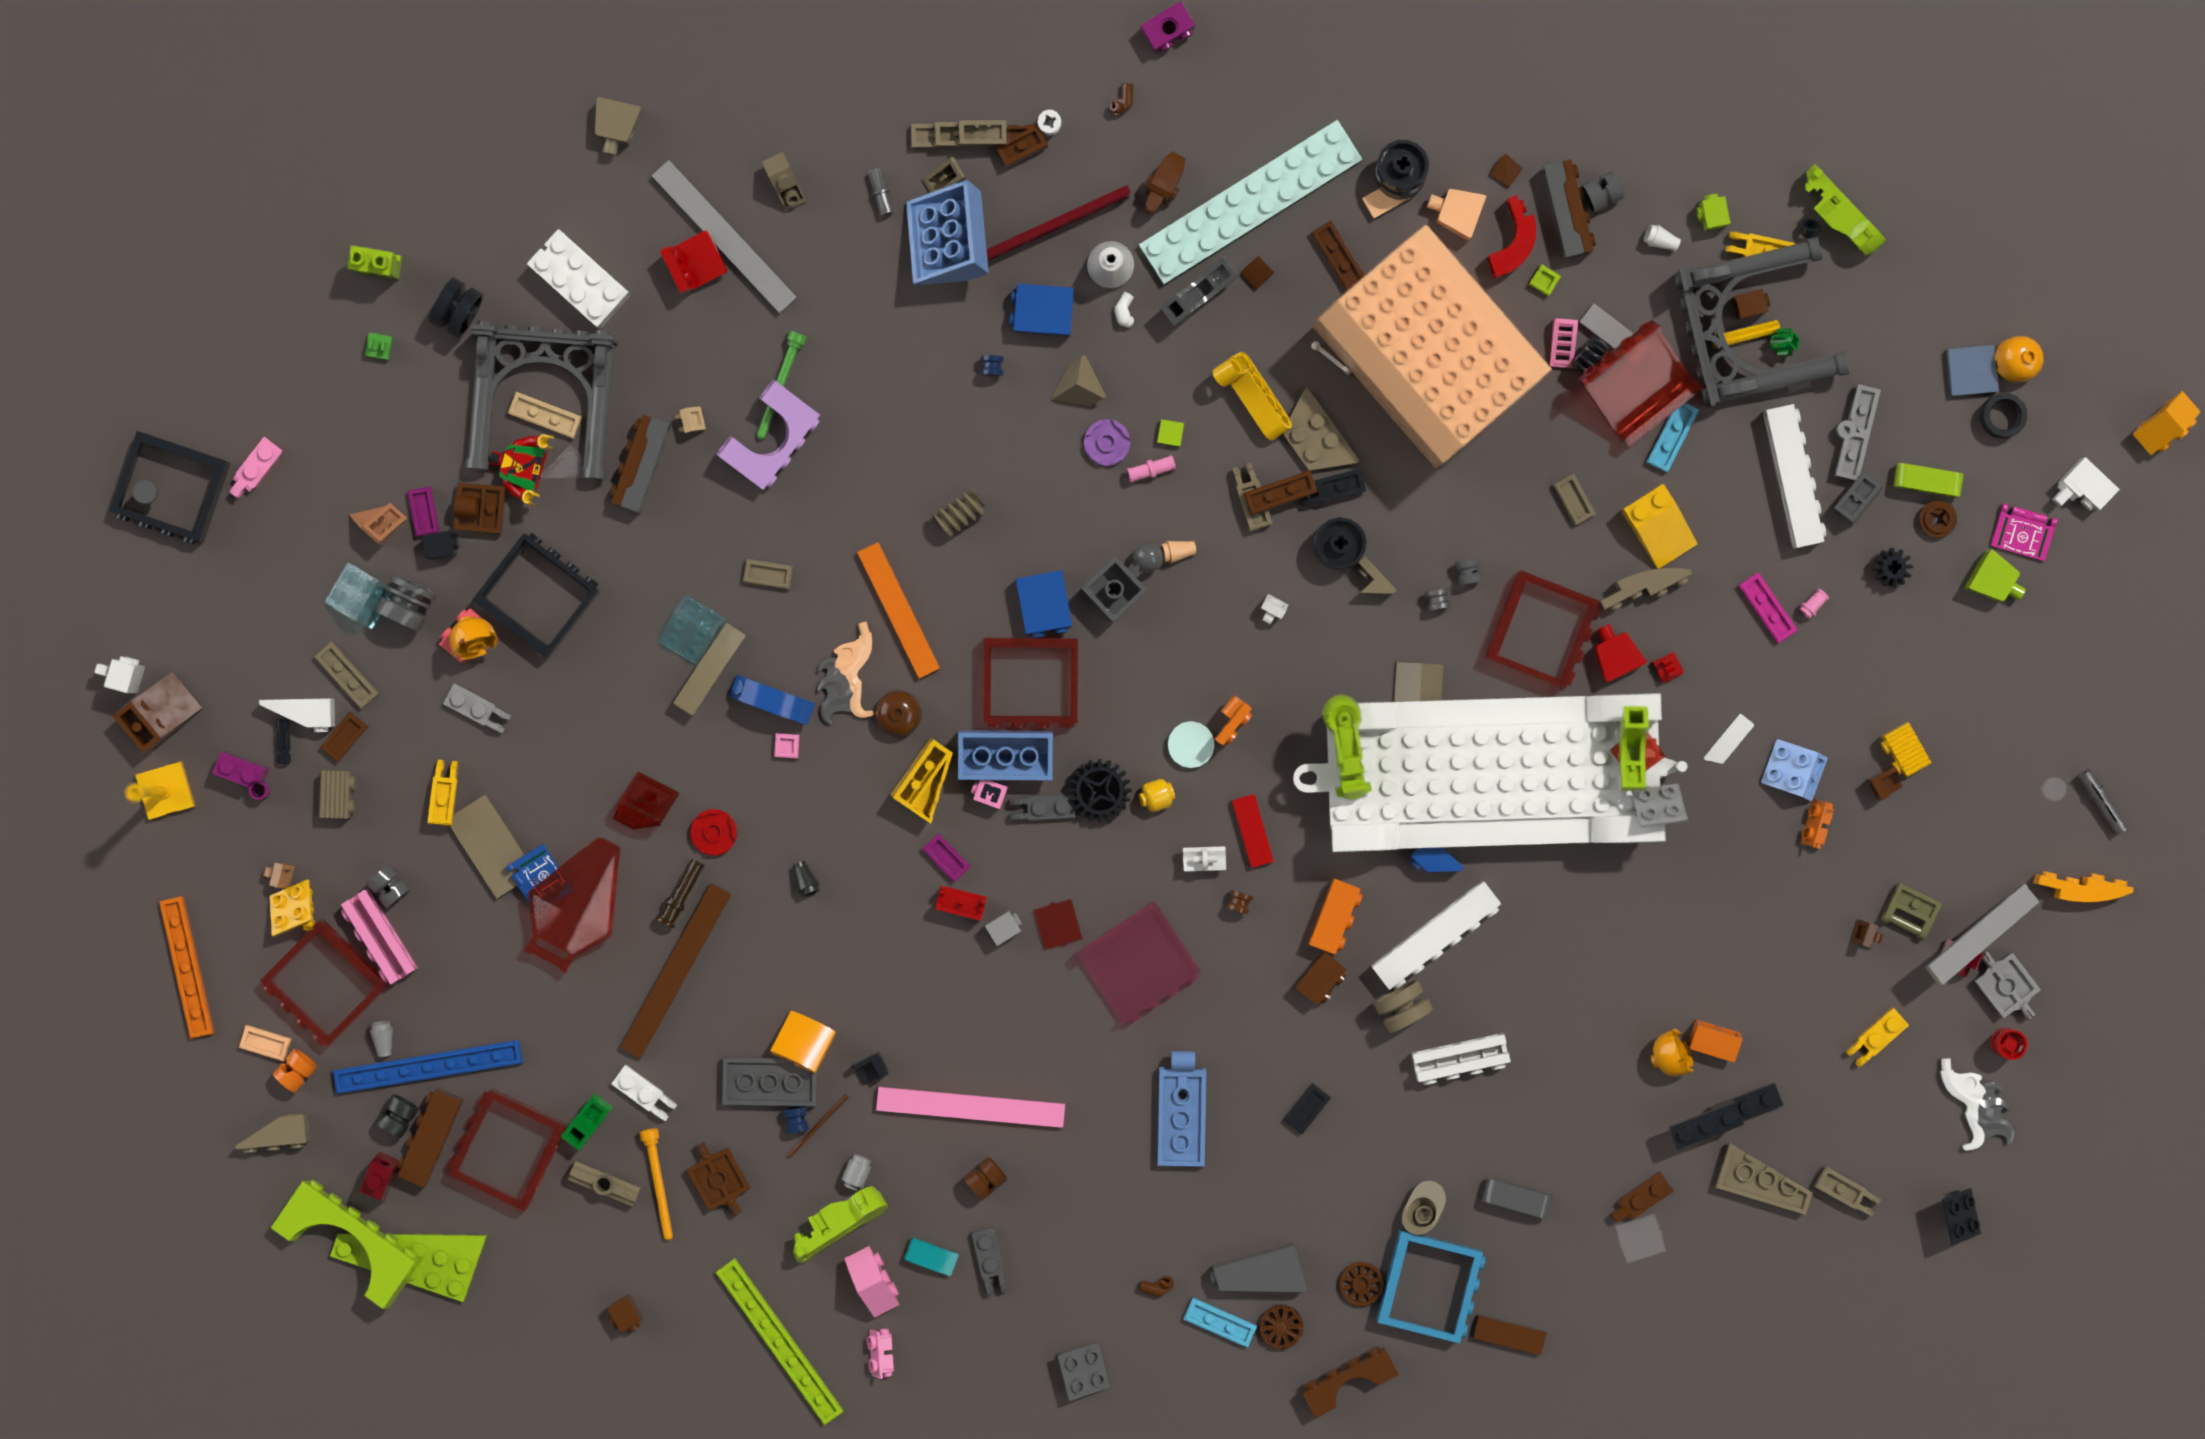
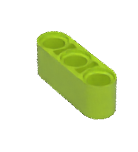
M1897 463L1893 487L1960 498L1964 474Z

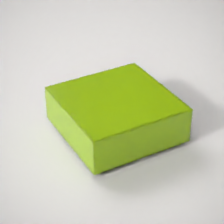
M1541 264L1528 285L1549 297L1561 276Z
M1161 419L1157 443L1180 447L1184 423Z

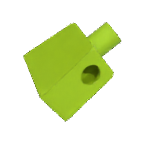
M1992 549L1985 551L1964 588L1997 602H2004L2008 595L2019 601L2026 591L2024 587L2015 583L2020 576V572Z

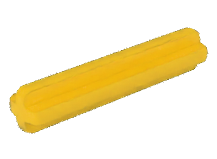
M1778 320L1727 332L1724 333L1727 344L1732 345L1775 334L1777 329L1780 328ZM1712 342L1713 347L1716 349L1717 345Z

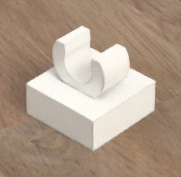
M1268 594L1261 607L1266 611L1262 620L1271 624L1275 616L1282 619L1288 604Z

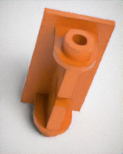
M1813 799L1812 805L1808 810L1809 815L1802 831L1800 844L1821 849V846L1825 844L1828 829L1821 828L1822 823L1830 825L1835 810L1833 809L1834 804Z

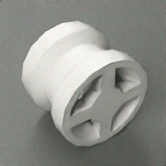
M1045 110L1038 117V127L1045 135H1055L1061 128V118L1054 110Z

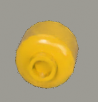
M1164 779L1145 783L1142 786V793L1139 794L1142 807H1147L1151 812L1169 808L1172 805V800H1175V793L1171 783L1166 782Z

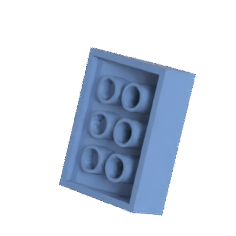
M968 180L906 201L912 275L915 286L969 281L989 274L981 191Z

